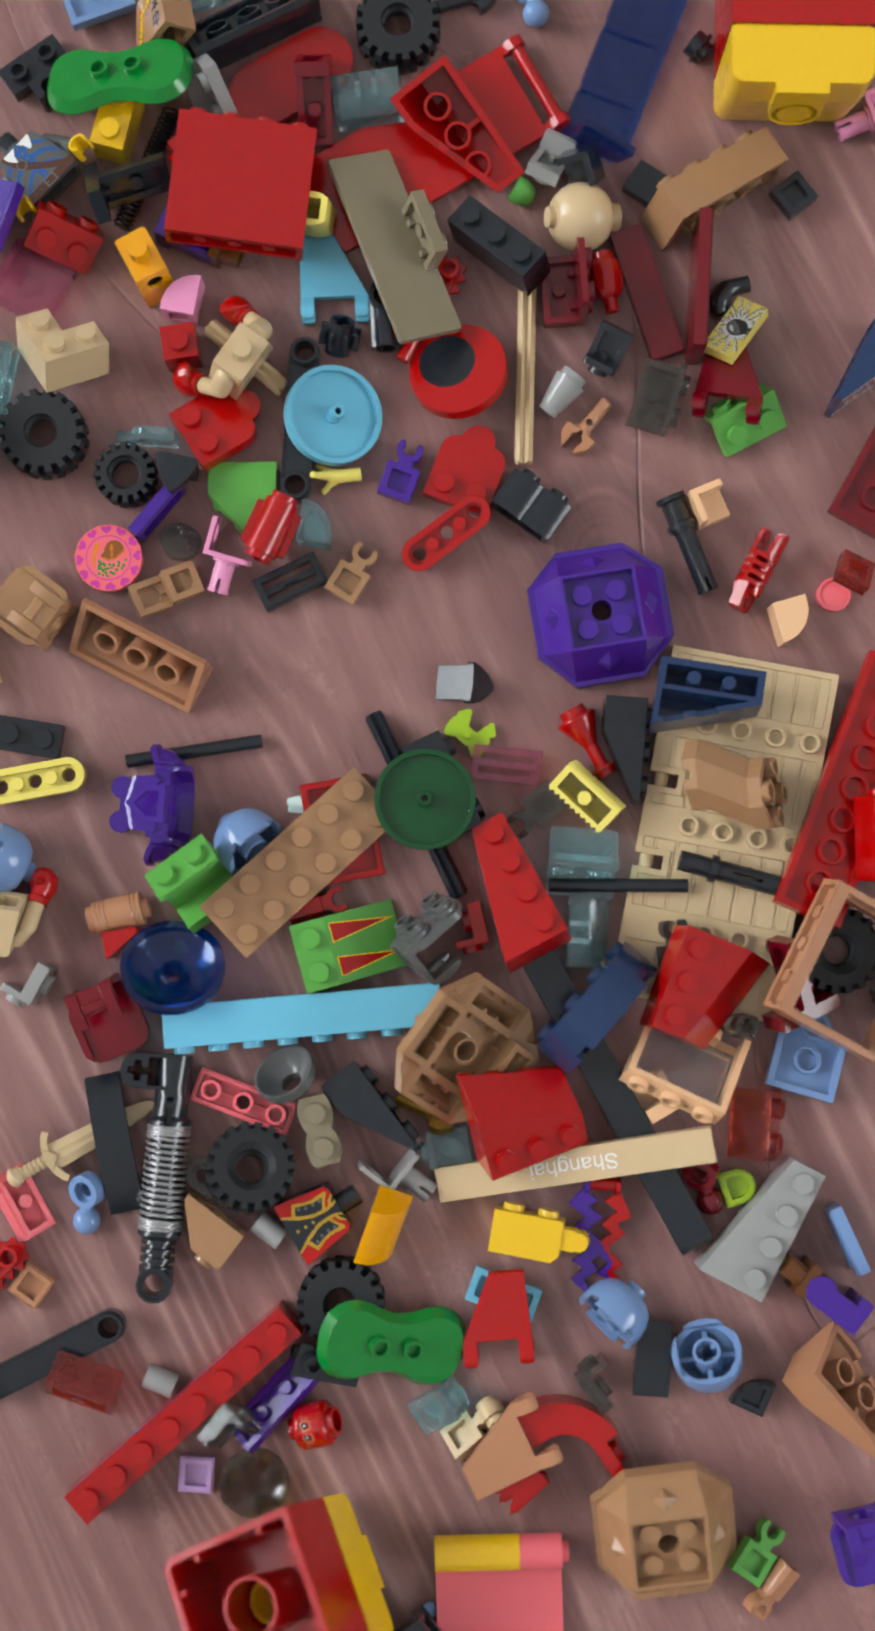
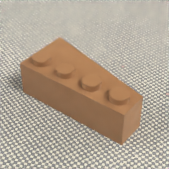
M766 126L754 133L752 130H748L733 145L727 147L724 144L715 149L708 159L702 162L700 159H696L687 165L681 174L677 176L669 174L656 185L658 190L640 220L663 252L672 246V241L679 232L683 231L686 236L692 232L700 208H712L714 217H716L736 200V195L742 200L777 177L789 158Z

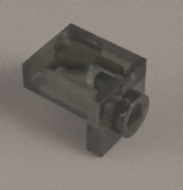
M223 1403L218 1411H215L204 1421V1428L197 1438L206 1447L222 1449L238 1428L243 1433L257 1435L261 1428L253 1421L256 1418L254 1413L245 1405L239 1403L237 1406Z

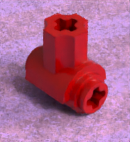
M273 490L272 494L267 495L265 500L257 499L240 537L245 542L244 547L247 548L244 553L246 556L265 565H270L271 560L275 561L276 558L284 559L302 520V517L297 515L298 509L296 506L298 501L277 490Z

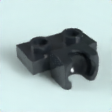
M51 34L1 68L0 77L18 102L33 93L45 112L50 113L53 108L50 106L47 98L49 76L55 61L60 56L66 54V51L54 35Z

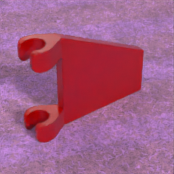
M524 1268L489 1271L463 1340V1356L466 1368H477L479 1366L480 1352L478 1342L518 1339L520 1362L523 1364L534 1362L535 1346Z

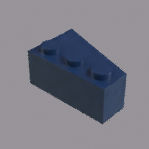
M661 656L648 734L756 717L763 702L767 672Z

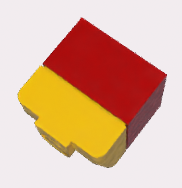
M715 0L713 105L715 114L724 120L772 121L780 125H801L812 121L834 122L844 118L863 98L875 75V0Z
M344 1493L283 1506L173 1555L165 1565V1576L182 1631H393V1622L381 1590L385 1586L366 1534L362 1535L351 1502Z

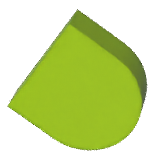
M736 1167L719 1172L717 1181L728 1209L752 1199L756 1191V1182L747 1170Z

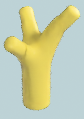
M317 463L315 469L318 471L310 472L311 478L328 481L321 490L324 495L332 487L340 483L362 481L361 468L332 469Z

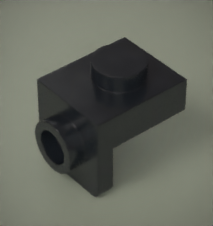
M603 320L588 353L585 354L583 362L589 365L587 369L600 377L605 378L607 374L613 376L617 372L634 334Z

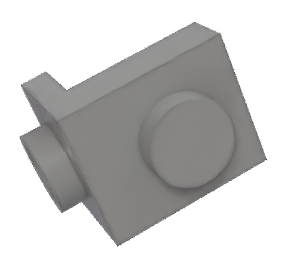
M548 128L543 135L538 150L529 160L525 173L532 176L536 182L542 185L556 187L566 173L565 165L557 166L556 158L564 151L576 148L577 141Z
M38 962L24 988L12 982H3L0 989L8 993L5 998L17 1006L24 1008L26 1004L29 1006L35 1005L42 994L47 996L57 980L53 976L57 968L47 962Z

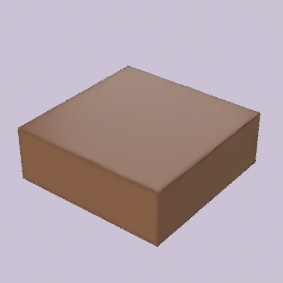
M29 1259L25 1264V1270H21L7 1291L36 1310L58 1279Z

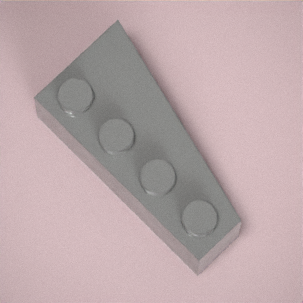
M786 1155L758 1187V1191L752 1199L742 1205L731 1222L713 1239L714 1241L704 1253H701L695 1259L694 1264L699 1270L762 1303L826 1176L795 1158Z

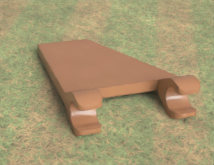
M527 1392L510 1402L463 1464L462 1470L477 1501L542 1469L562 1462L563 1456L557 1444H551L537 1454H534L517 1418L538 1408V1402L533 1392Z

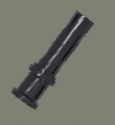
M682 490L658 500L656 505L658 508H662L669 525L667 528L668 534H671V537H676L697 588V593L702 595L707 591L718 588L719 585L716 583L694 527L697 526V521L689 513L684 501L686 494Z

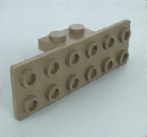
M389 150L331 159L327 165L398 342L406 344L459 332L462 327L438 270L441 261L448 251V243L445 234L440 231L435 219L434 207L431 202H428L424 190L411 191L408 196Z

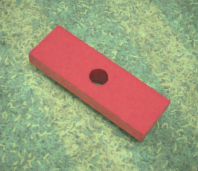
M204 1066L201 1067L189 1099L252 1124L260 1122L263 1123L262 1127L268 1129L272 1126L277 1129L276 1133L283 1134L284 1136H287L298 1107V1102L296 1101L285 1104L270 1103L260 1095L256 1086ZM244 1095L249 1098V1107L245 1108L239 1105L238 1099L240 1096Z

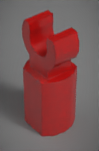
M332 887L327 891L326 895L321 897L319 893L316 894L290 918L291 924L324 916L325 911L329 909L333 912H343L348 909L347 904L336 906L332 902L333 895L342 892L343 887Z

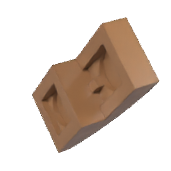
M192 560L161 570L157 576L127 586V592L139 620L166 611L205 592Z

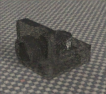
M600 1352L595 1357L593 1354H590L583 1358L576 1366L578 1370L574 1373V1377L601 1414L604 1415L614 1405L609 1397L613 1393L609 1385L600 1375L596 1379L594 1378L596 1374L608 1365L605 1357Z

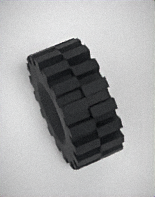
M363 0V5L358 4L357 17H355L358 46H361V53L365 59L370 57V65L375 69L381 64L383 73L389 74L390 69L394 68L396 69V75H404L403 68L409 67L410 73L416 72L417 63L420 62L424 67L429 63V54L434 57L437 51V43L439 44L440 14H438L436 0L433 2L432 0ZM392 16H404L410 20L411 28L406 34L392 35L385 29L386 20Z
M36 388L30 389V396L27 397L23 393L18 394L15 397L19 402L13 405L9 401L5 406L9 411L7 416L4 414L0 416V422L3 425L0 428V438L2 439L0 446L6 453L7 458L22 473H27L34 479H38V476H41L44 480H52V475H56L60 479L66 476L65 470L70 469L72 472L78 467L75 465V462L78 459L83 462L86 456L83 449L89 448L90 441L86 437V434H89L88 426L85 424V419L75 404L68 400L64 394L60 392L54 394L53 391L46 393L44 388L43 393H39ZM47 421L56 428V437L47 446H38L31 440V430L38 422Z
M848 908L841 929L835 930L832 928L827 940L834 936L843 938L849 946V954L843 962L833 964L825 958L822 948L809 975L815 988L829 991L830 993L848 994L852 993L855 989L864 988L867 986L866 982L875 978V930L872 927L874 923L870 918L863 917V913L858 910ZM796 927L794 934L797 935L800 927Z
M243 1122L235 1128L231 1126L226 1129L223 1135H219L210 1149L205 1166L206 1183H209V1191L212 1196L215 1195L219 1199L218 1203L222 1207L226 1205L231 1208V1212H245V1215H253L254 1212L263 1213L268 1208L278 1204L294 1179L293 1172L295 1171L292 1147L288 1148L286 1145L287 1139L283 1134L281 1136L275 1133L277 1129L272 1126L268 1129L262 1127L263 1123L255 1122L254 1125H248V1122ZM255 1156L262 1162L263 1174L259 1180L245 1182L239 1178L236 1172V1165L242 1157Z
M336 1255V1258H325L320 1264H315L302 1281L296 1303L297 1312L299 1311L300 1314L299 1322L301 1326L304 1325L306 1327V1334L310 1338L314 1336L318 1339L321 1325L330 1311L327 1304L328 1297L335 1290H347L353 1295L354 1300H365L383 1309L385 1308L384 1285H381L378 1273H374L371 1270V1265L353 1263L354 1256H351L349 1259L344 1258V1255Z

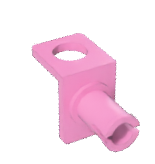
M875 87L867 90L863 96L862 111L834 121L836 134L839 133L838 139L840 142L865 131L872 133L875 140Z
M213 515L203 549L204 554L211 555L213 560H216L207 590L228 596L235 566L239 567V564L252 567L253 562L215 551L223 517Z

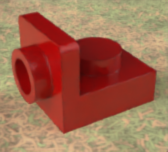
M480 901L466 904L468 911L461 912L463 914L462 919L465 932L472 931L474 937L454 942L455 949L462 948L463 954L484 950L482 943L489 942Z

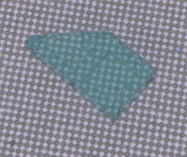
M140 425L133 427L132 431L119 430L116 432L115 444L120 445V442L126 441L128 445L135 443L139 447L178 449L179 436L173 427Z

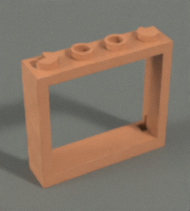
M824 878L768 992L763 1006L861 1060L875 1064V1017L860 1045L794 1008L844 903L875 919V900L841 880Z

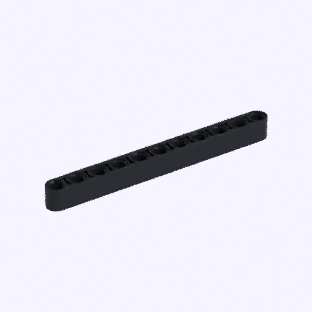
M553 950L523 966L552 1021L556 1023L568 1011L563 1005L574 994L576 988L556 952ZM602 1039L593 1050L590 1049L583 1056V1061L578 1065L584 1079L618 1139L654 1134L655 1131L633 1091L626 1083L619 1080L622 1072L604 1039ZM676 1169L638 1174L683 1256L713 1240L711 1232Z

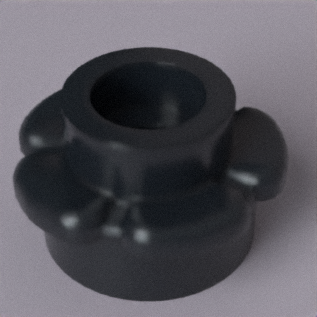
M700 29L687 44L683 53L690 58V63L695 59L701 63L713 48V45L709 42L712 38L711 33L707 36Z

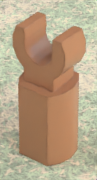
M779 1556L760 1588L748 1594L742 1604L751 1614L755 1613L763 1621L771 1613L773 1603L775 1601L779 1603L800 1577V1573L791 1563Z

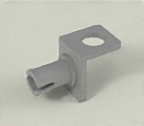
M409 1149L387 1178L361 1158L357 1161L359 1169L379 1185L395 1189L397 1185L402 1184L423 1202L430 1197L424 1188L433 1194L437 1183L431 1181L414 1167V1164L420 1157L418 1151L415 1152Z

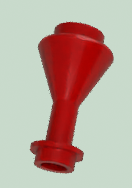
M581 703L561 714L559 717L562 724L558 727V730L586 750L596 768L591 773L592 776L596 775L597 779L601 780L616 771L614 767L616 762H607L597 743L595 710L593 708L587 710L584 704Z

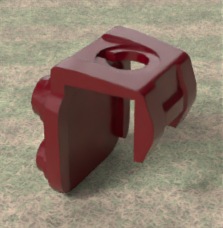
M119 973L110 975L97 984L81 991L71 992L64 997L69 1011V1020L86 1058L93 1062H107L139 1048L149 1038V1025L136 994L131 987L124 985Z

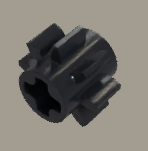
M333 315L330 317V322L322 321L318 343L325 344V352L330 356L345 358L349 356L350 350L357 352L361 329L355 328V321L351 317Z

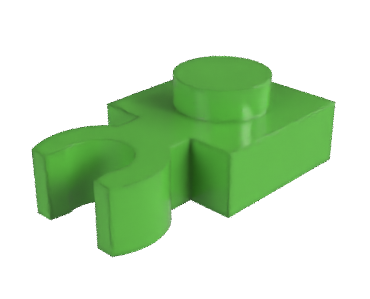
M763 1516L756 1523L754 1539L744 1535L727 1564L729 1568L758 1588L762 1585L777 1559V1556L770 1552L772 1547L779 1545L786 1533L776 1526L773 1533L767 1535V1530L772 1522Z

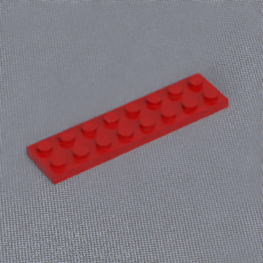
M874 650L866 653L773 899V903L803 916H806L824 878L841 880L853 888H856L858 883L855 870L854 797L868 796V789H875ZM844 903L833 926L835 930L841 929L849 907L847 903Z

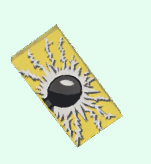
M738 296L709 335L704 353L733 365L768 317V308Z

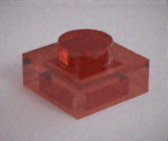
M845 549L838 558L833 581L863 596L870 588L875 563Z

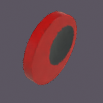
M461 324L462 327L459 332L424 339L413 354L409 367L410 384L419 403L430 413L447 419L468 418L489 408L503 392L508 378V362L505 352L498 339L492 333L479 326Z

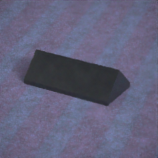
M242 0L195 23L196 31L185 44L193 59L207 53L217 64L218 69L221 70L322 21L320 1Z

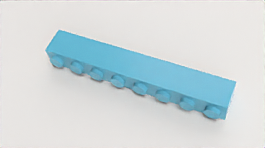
M420 983L167 1005L161 1007L164 1049L174 1048V1054L195 1053V1046L208 1045L209 1051L229 1050V1043L243 1042V1048L264 1047V1040L277 1039L278 1045L298 1044V1037L312 1036V1042L333 1041V1034L346 1033L347 1039L367 1038V1031L381 1030V1036L402 1035V1028H411L414 1025L416 1015L424 1011L438 989H440V984Z

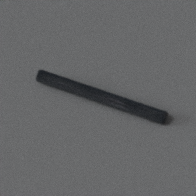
M376 711L366 717V722L388 765L392 760L400 756L402 752L383 713ZM447 846L428 850L449 896L454 899L464 896L467 893V888Z

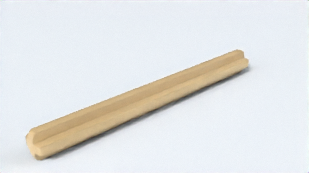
M537 287L529 296L518 289L514 462L516 465L521 466L531 465L533 461Z

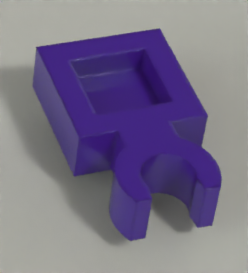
M402 439L397 447L399 461L395 462L388 459L377 494L410 505L421 475V471L413 468V465L421 461L423 446L419 445L417 452L412 456H408L404 453L406 440Z

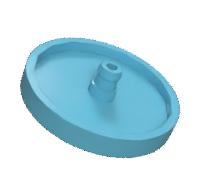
M340 365L315 367L304 373L293 384L285 399L283 416L287 434L294 446L304 456L314 462L328 466L350 464L365 455L379 437L382 427V408L377 393L362 375L350 368Z

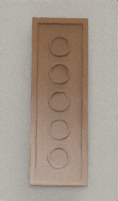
M353 767L199 906L245 958L251 955L386 832L376 814L374 804L375 789Z

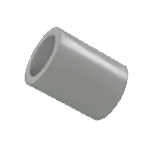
M263 1212L250 1232L274 1249L277 1248L288 1232L282 1223L267 1212Z
M151 1363L141 1387L171 1398L180 1375Z

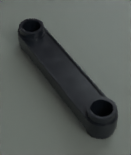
M300 337L291 345L287 394L293 384L304 373L320 366V348L311 338ZM307 348L314 351L313 356L308 360H301L297 357L298 352L302 349ZM284 424L280 489L282 493L297 500V504H301L307 501L312 491L310 472L313 471L314 461L304 456L294 446ZM300 481L305 484L304 490L301 493L293 495L287 492L290 483Z
M116 1308L105 1309L1 1362L0 1400L117 1341L127 1328L126 1316ZM103 1318L114 1319L118 1324V1332L111 1333L106 1331L102 1323Z

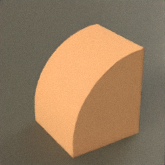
M806 594L774 602L767 608L777 647L790 642L804 628L809 613Z

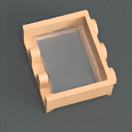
M641 1025L619 1080L626 1083L631 1090L637 1093H647L658 1098L663 1105L669 1108H679L690 1113L698 1122L715 1125L726 1114L751 1041L744 1039L737 1048H734L720 1041L723 1031L720 1029L703 1050Z

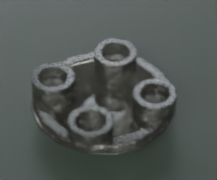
M260 1447L254 1453L242 1449L231 1456L222 1469L219 1483L221 1499L229 1509L238 1515L253 1519L259 1518L277 1510L287 1497L290 1481L287 1467L274 1452Z

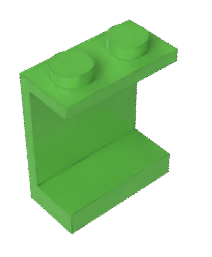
M202 834L144 875L158 899L162 903L167 900L177 910L193 934L211 922L199 906L232 877L222 866L219 860V853Z

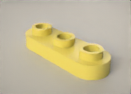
M71 757L0 769V783L6 782L8 785L7 792L0 794V805L78 791L87 780V770L79 760ZM73 769L76 776L74 780L68 782L65 779V773L67 770ZM39 775L42 783L39 787L34 788L31 780L34 776Z

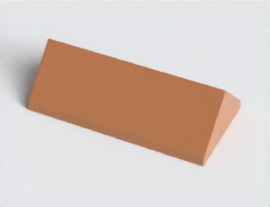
M86 598L82 600L68 652L189 714L214 667L207 660Z

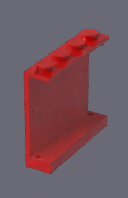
M191 107L190 110L179 108L164 225L166 242L302 261L314 153L317 143V128H311L308 124L302 122H294L291 125L277 123L274 119L268 117H260L256 120L243 118L241 115L233 112L215 114L208 113V111L199 107Z

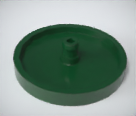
M435 749L411 750L392 760L381 773L374 795L376 814L384 830L398 843L417 850L438 849L454 842L470 824L476 803L475 788L464 766L451 755Z

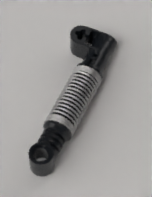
M140 1051L132 1053L123 1060L120 1074L123 1081L131 1087L155 1089L153 1115L148 1118L146 1136L149 1139L145 1140V1142L149 1145L145 1146L147 1150L144 1153L146 1158L143 1159L146 1163L143 1167L146 1170L142 1172L145 1175L142 1178L144 1183L141 1184L144 1189L141 1190L143 1195L140 1197L142 1202L139 1204L142 1208L139 1209L141 1214L138 1216L139 1225L137 1226V1233L141 1237V1243L145 1244L140 1248V1251L144 1254H141L139 1259L144 1263L139 1264L136 1282L138 1296L144 1302L155 1304L165 1300L172 1289L174 1266L170 1265V1263L175 1262V1257L171 1256V1254H175L176 1249L171 1246L176 1245V1240L181 1237L183 1227L181 1225L183 1222L180 1218L184 1216L179 1212L184 1211L180 1206L185 1204L180 1200L186 1198L184 1195H181V1193L186 1192L181 1187L186 1186L182 1181L187 1179L182 1174L188 1173L186 1170H183V1168L188 1167L183 1162L189 1160L184 1156L189 1155V1152L185 1151V1149L190 1147L185 1145V1143L190 1142L186 1137L191 1135L190 1129L192 1128L191 1120L188 1118L193 1056ZM152 1057L158 1058L156 1084L150 1083L151 1073L148 1072L142 1074L140 1079L137 1078V1073L131 1071V1066L136 1065L138 1060H141L142 1066L149 1068L152 1066ZM150 1275L160 1276L164 1281V1288L160 1291L150 1290L146 1285V1278Z

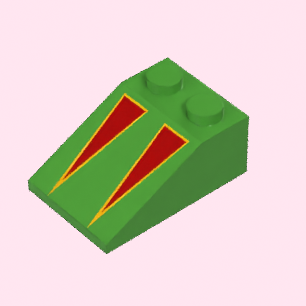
M391 899L289 926L307 994L407 966L390 947V943L397 937L395 934L396 929L394 928L397 919Z

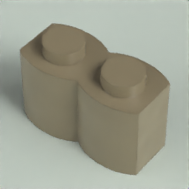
M324 1091L302 1095L298 1101L297 1113L299 1122L307 1133L306 1152L310 1162L315 1168L339 1163L343 1155L344 1144L342 1135L334 1124V1104Z

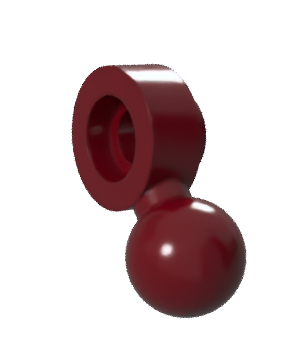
M716 1162L683 1167L682 1177L689 1187L700 1191L697 1195L696 1203L699 1210L707 1215L719 1213L724 1206L723 1194L720 1190L713 1187L719 1176V1166Z

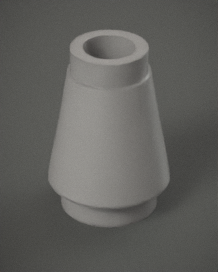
M565 365L561 371H556L539 408L555 419L558 414L584 392L582 387L586 381Z

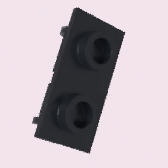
M301 1341L299 1344H293L291 1347L290 1357L295 1359L290 1372L291 1376L356 1388L360 1377L355 1379H339L323 1371L317 1358V1345Z

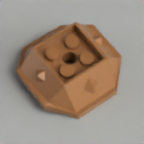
M478 972L438 989L424 1011L416 1015L414 1025L397 1048L395 1089L448 1124L467 1121L455 1073L467 1072L469 1075L485 1074V1071L490 1070L506 1073L517 1072L519 1068L534 1067L539 1060V1054L536 1047L537 1044L534 1043V1028L530 1009Z
M696 1461L623 1469L610 1479L602 1489L599 1488L590 1495L597 1564L637 1600L666 1596L675 1598L677 1595L707 1592L737 1549L733 1492L730 1479L721 1474L717 1475Z

